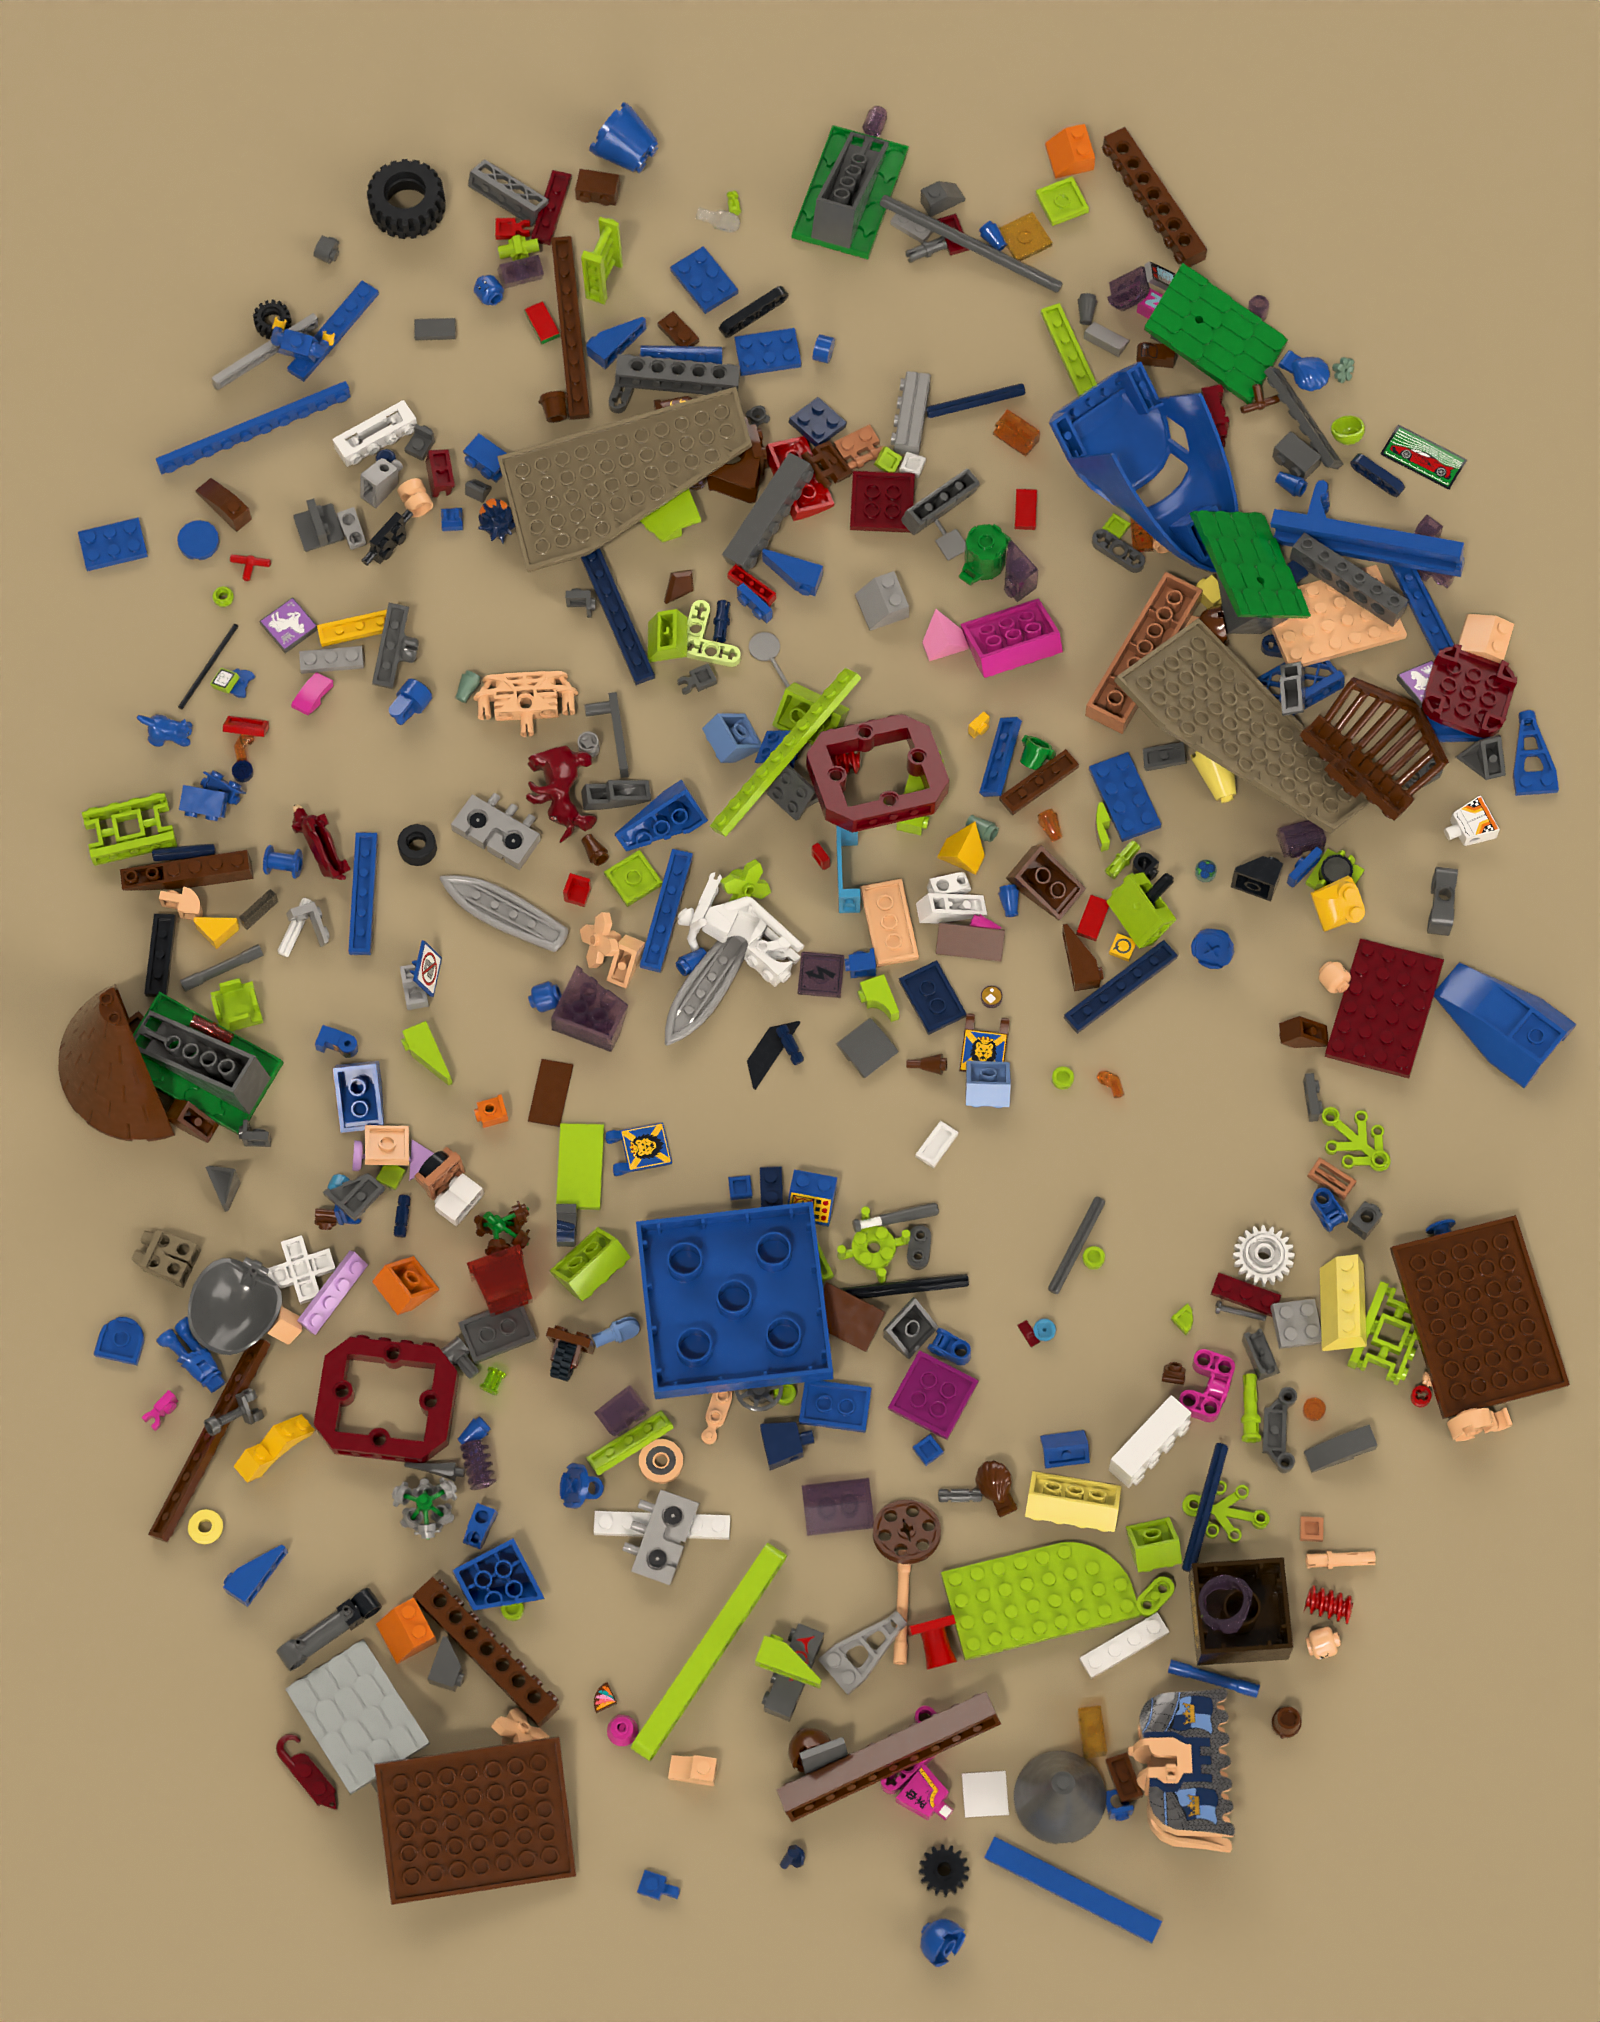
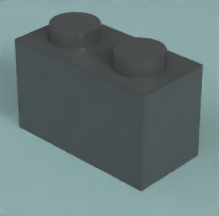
M1291 431L1274 447L1272 455L1277 464L1287 468L1291 475L1304 478V481L1320 466L1322 457Z

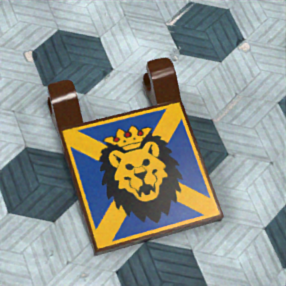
M966 1015L959 1071L966 1072V1061H1005L1010 1021L1008 1018H1001L1000 1031L996 1033L974 1030L975 1015Z

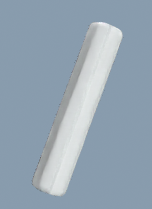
M303 898L299 906L311 903L312 901L310 899ZM306 920L301 922L291 921L278 948V954L284 957L289 956Z

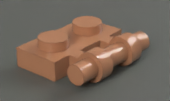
M870 424L834 441V447L844 461L851 458L852 461L847 463L851 470L859 469L871 460L876 461L884 447L875 448V446L880 444V440ZM868 451V453H866V454H864V455H862V456H859V455H858V454H860V453H862V452Z

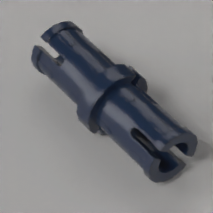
M719 600L717 602L716 617L713 619V624L715 625L713 641L717 640L719 643L726 642L727 627L730 625V619L728 618L729 601L727 604L726 600Z

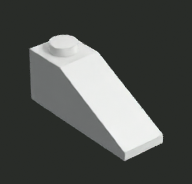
M928 893L916 903L920 923L939 924V922L947 923L972 919L974 914L987 916L983 895Z

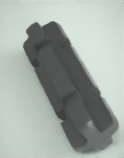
M940 1489L938 1491L939 1502H948V1500H951V1502H969V1500L980 1502L982 1501V1494L979 1489H972V1491H969V1489H951V1491Z

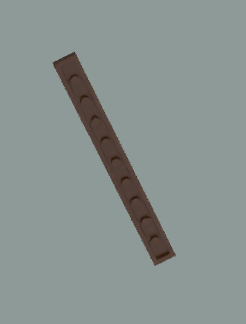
M571 236L551 238L569 419L590 418Z
M259 1339L243 1352L210 1417L214 1416L218 1419L238 1408L239 1405L235 1395L248 1389L263 1358L267 1354L271 1345L269 1342ZM230 1422L221 1426V1432L214 1436L209 1435L204 1426L148 1534L149 1536L164 1542L169 1541Z

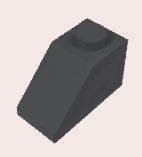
M938 181L921 189L920 202L930 217L965 201V197L956 183Z
M443 1636L428 1676L429 1684L455 1692L457 1686L461 1687L465 1674L462 1673V1667L448 1638Z

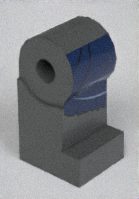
M556 1204L557 1247H575L576 1204Z

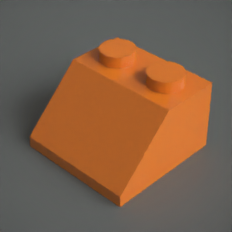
M1085 124L1066 127L1045 142L1055 179L1094 170L1095 155Z
M414 1256L386 1264L372 1281L397 1315L412 1311L440 1290Z
M414 1597L393 1608L376 1623L396 1664L437 1643Z

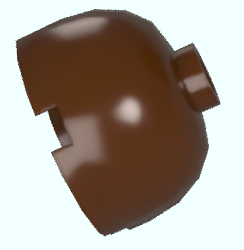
M1222 605L1206 609L1202 612L1199 619L1225 646H1230L1226 635L1227 631Z
M804 1728L799 1730L790 1741L788 1749L789 1759L793 1768L795 1769L796 1767L798 1772H804L800 1752L831 1741L824 1731L816 1728Z

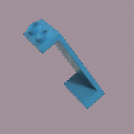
M836 826L839 913H860V889H843L841 846L858 845V832L852 833Z

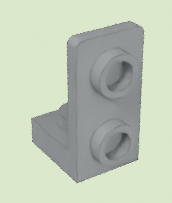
M315 902L291 908L286 913L289 921L296 920V922H301L310 917L320 947L325 946L329 942L328 929L326 926L323 927L321 921L322 912L318 906L316 907Z

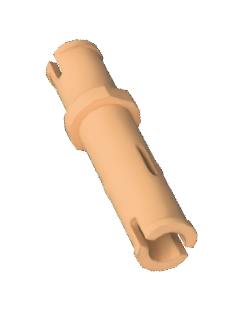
M1326 1551L1323 1554H1306L1307 1569L1318 1567L1333 1569V1567L1375 1565L1376 1562L1375 1551L1345 1553Z

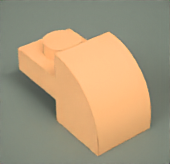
M183 887L182 894L174 890L160 891L159 901L161 906L178 909L180 918L194 920V917H203V909L199 898L191 889Z

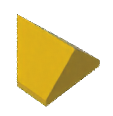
M974 821L948 837L937 858L976 875L985 858L976 822Z

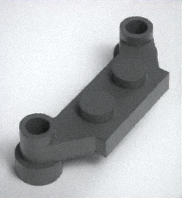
M1291 1387L1283 1388L1279 1393L1278 1399L1269 1408L1264 1407L1262 1453L1268 1454L1281 1473L1291 1471L1295 1464L1294 1456L1286 1452L1287 1410L1294 1405L1297 1399V1392ZM1284 1397H1288L1290 1401L1284 1400ZM1285 1462L1288 1466L1285 1467L1281 1463Z

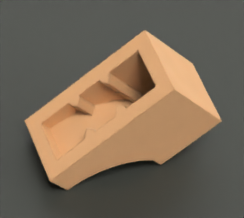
M672 1755L668 1779L714 1786L717 1758L698 1755Z

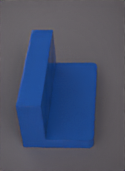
M1084 1430L1040 1436L1045 1469L1090 1463L1088 1441Z

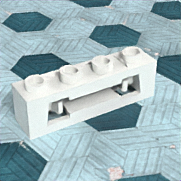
M402 400L333 438L334 448L347 467L358 464L368 455H374L386 445H392L399 438L412 434L414 426L417 424L416 417L405 401ZM357 433V435L353 436L352 438H350V439H348V440H345V439H347V438H349V437H351L352 435H354V434Z

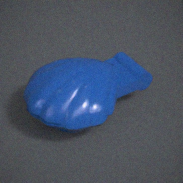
M1290 350L1278 364L1280 368L1293 374L1295 383L1299 388L1307 391L1321 389L1328 383V378L1330 377L1329 367L1321 358H1301Z

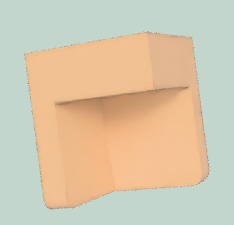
M281 1306L275 1322L267 1333L289 1345L302 1332V1325L297 1321L300 1316Z

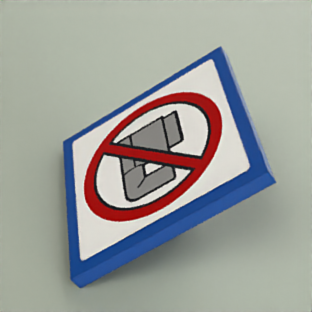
M422 940L418 959L412 961V964L416 966L415 971L410 970V973L414 975L413 981L430 997H434L442 957L426 941Z

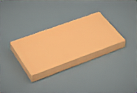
M902 879L860 886L872 948H874L876 967L919 960Z

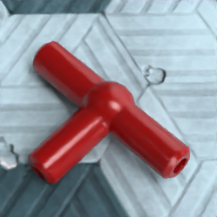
M230 555L231 563L245 564L242 576L244 581H250L253 566H271L270 559L257 558L253 555Z

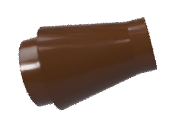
M592 834L582 838L581 842L585 847L590 863H594L595 866L604 864L609 858L608 850Z

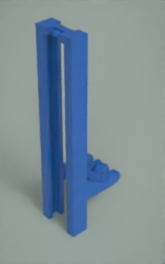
M1318 480L1314 488L1307 515L1274 509L1270 524L1272 528H1275L1273 537L1277 539L1279 545L1293 547L1305 532L1340 556L1457 577L1462 575L1465 558H1463L1464 542L1326 518L1325 513L1329 511L1330 503L1328 484L1324 480Z

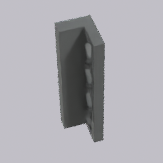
M485 159L470 171L468 181L470 188L519 219L529 220L530 226L536 223L538 212L548 204L549 199ZM486 168L489 171H491L492 174H485L481 170ZM497 179H503L507 181L508 184H501L497 181ZM513 190H521L524 194H517ZM529 200H537L540 203L534 205Z

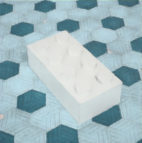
M1171 1395L1111 1458L1109 1471L1128 1488L1132 1484H1139L1145 1476L1146 1469L1154 1468L1160 1460L1161 1453H1167L1174 1446L1176 1437H1182L1189 1430L1191 1412Z

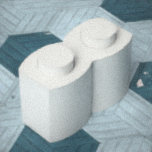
M463 1173L459 1177L455 1176L449 1183V1190L445 1193H440L435 1199L436 1212L455 1226L466 1217L484 1195L483 1188Z

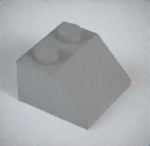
M894 571L874 578L855 593L870 631L909 618V605Z

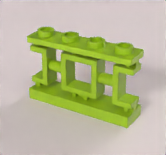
M153 793L149 797L132 798L123 803L114 802L106 807H92L82 812L86 830L96 828L99 842L88 844L94 866L152 853V850L157 848L178 847L173 826L162 827L159 813L170 811L165 793ZM153 809L155 817L143 820L141 811ZM111 818L113 827L101 829L100 821ZM138 818L140 832L121 837L118 823ZM157 826L159 834L147 837L145 828ZM115 835L117 844L105 846L103 838Z
M1380 1281L1366 1316V1341L1369 1334L1373 1335L1370 1344L1381 1349L1378 1356L1366 1353L1363 1361L1360 1359L1364 1347L1354 1348L1347 1366L1353 1369L1357 1367L1361 1371H1365L1367 1363H1373L1388 1369L1385 1380L1393 1381V1384L1398 1386L1399 1381H1404L1409 1368L1405 1366L1408 1360H1413L1417 1350L1413 1345L1415 1340L1418 1341L1415 1329L1413 1334L1409 1333L1412 1324L1402 1321L1404 1312L1410 1314L1407 1304L1393 1299L1396 1288L1388 1287L1389 1284ZM1384 1295H1387L1389 1297L1386 1305L1395 1308V1313L1393 1317L1382 1313L1380 1320H1375ZM1383 1322L1404 1330L1399 1346L1378 1339ZM1402 1348H1406L1407 1350L1398 1373H1393L1396 1364L1386 1360L1388 1353L1391 1352L1400 1356Z

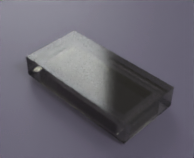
M271 889L239 916L241 924L246 930L278 903L277 896Z

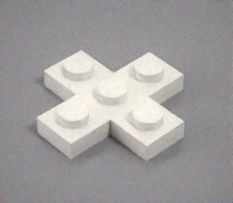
M302 1235L282 1241L281 1245L287 1262L267 1268L269 1269L267 1275L280 1289L294 1285L300 1305L310 1302L319 1292L316 1277L334 1272L336 1269L330 1249L308 1255Z

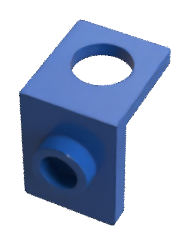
M1116 1790L1106 1791V1807L1109 1820L1116 1819V1821L1129 1819V1816L1134 1811L1133 1805L1127 1802L1119 1808L1113 1807L1110 1799L1112 1796L1117 1795Z

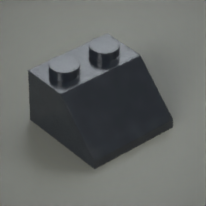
M1262 856L1237 866L1234 870L1231 888L1271 902L1280 880L1283 863L1277 858Z

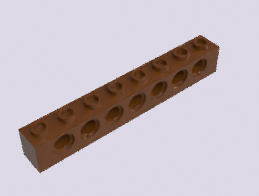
M1123 127L1104 136L1103 153L1106 157H1110L1115 171L1120 172L1125 186L1130 187L1137 203L1140 202L1147 218L1150 217L1155 231L1162 235L1165 246L1174 253L1175 261L1178 264L1184 263L1191 267L1206 260L1207 248L1127 129Z
M432 1576L413 1594L416 1602L540 1728L559 1710L558 1698L550 1690L546 1693L541 1688L543 1683L534 1674L530 1676L525 1671L527 1669L525 1664L520 1659L515 1661L509 1655L511 1650L503 1642L499 1645L494 1640L496 1635L487 1626L483 1628L478 1623L480 1621L478 1616L473 1611L468 1613L463 1608L464 1602L457 1595L452 1597L447 1592L449 1587L441 1579L437 1581ZM444 1598L447 1602L443 1607H436L435 1602L437 1599ZM454 1614L462 1615L460 1622L452 1623L450 1621ZM476 1630L478 1635L474 1639L466 1638L467 1632ZM485 1646H492L494 1648L490 1655H483L481 1653ZM507 1662L509 1663V1668L506 1671H499L497 1669L498 1664ZM516 1678H523L525 1683L522 1687L513 1686V1681ZM532 1694H539L541 1699L538 1703L533 1704L528 1701L529 1697Z

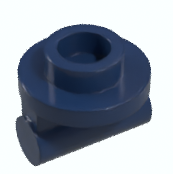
M796 1844L789 1846L787 1853L780 1862V1867L783 1869H787L790 1865H793L795 1868L802 1867L805 1860L803 1849Z

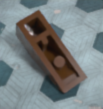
M212 478L195 490L236 532L252 520L249 508L235 494Z
M1063 924L1062 935L1074 992L1100 988V981L1104 979L1102 967H1098L1095 957L1069 925Z

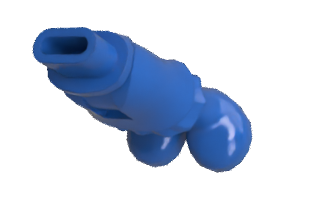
M188 1317L179 1321L174 1331L169 1329L157 1338L156 1342L162 1347L172 1349L178 1355L177 1362L182 1364L181 1367L186 1369L198 1382L202 1383L203 1387H207L211 1393L226 1383L221 1377L222 1372L218 1369L211 1352L207 1348L204 1349L191 1333ZM174 1331L188 1345V1347L192 1351L191 1353H188L186 1349L182 1346Z

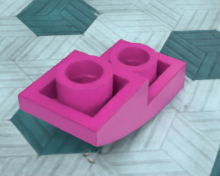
M316 672L301 688L291 707L309 716L321 705V697L333 687V680Z

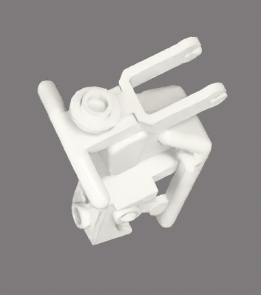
M715 872L711 873L695 913L693 908H685L678 915L679 925L690 926L687 940L691 951L699 949L696 936L701 928L703 932L722 943H725L728 937L741 936L748 943L744 960H746L750 967L758 971L763 979L770 982L774 987L780 982L784 983L791 976L792 964L795 965L800 960V956L797 953L804 948V945L751 897L746 896L711 907L719 892L718 885L722 879V876L719 875L717 880H715ZM764 936L769 942L761 940ZM786 958H788V959L790 960V961H788V962H778V961H776V960H785Z

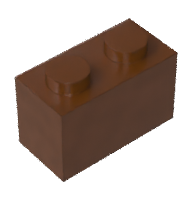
M579 169L575 187L576 200L584 203L593 202L604 206H616L620 188L619 174Z

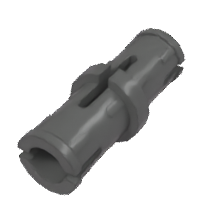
M941 236L930 242L924 241L920 246L906 250L905 255L906 258L910 257L908 261L911 263L923 257H931L933 253L946 249L947 243L946 241L943 242L945 239Z

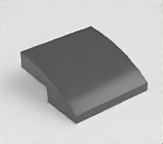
M871 1018L867 1019L836 1043L846 1059L852 1062L863 1078H866L899 1052Z

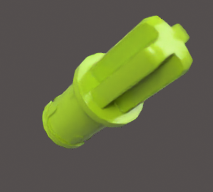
M1131 841L1120 854L1117 853L1115 855L1116 858L1104 870L1105 873L1112 877V879H1115L1125 866L1130 865L1129 861L1140 850L1139 844Z

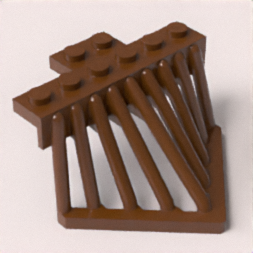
M1355 677L1351 678L1326 715L1324 717L1318 715L1312 724L1299 735L1308 747H1312L1318 752L1322 760L1329 762L1324 770L1330 779L1337 781L1343 786L1347 794L1355 798L1363 793L1370 803L1376 804L1382 810V813L1393 821L1400 817L1415 800L1412 796L1449 763L1423 708H1420L1415 701ZM1352 690L1360 692L1336 725H1331L1332 719ZM1368 696L1376 698L1344 736L1341 731ZM1384 702L1391 704L1390 708L1356 744H1353L1351 741ZM1399 709L1407 711L1365 754L1362 752V749ZM1414 717L1416 723L1374 763L1372 759ZM1421 731L1423 736L1384 772L1382 768ZM1427 744L1429 750L1399 779L1394 781L1392 777ZM1434 758L1436 764L1407 790H1404L1402 786Z

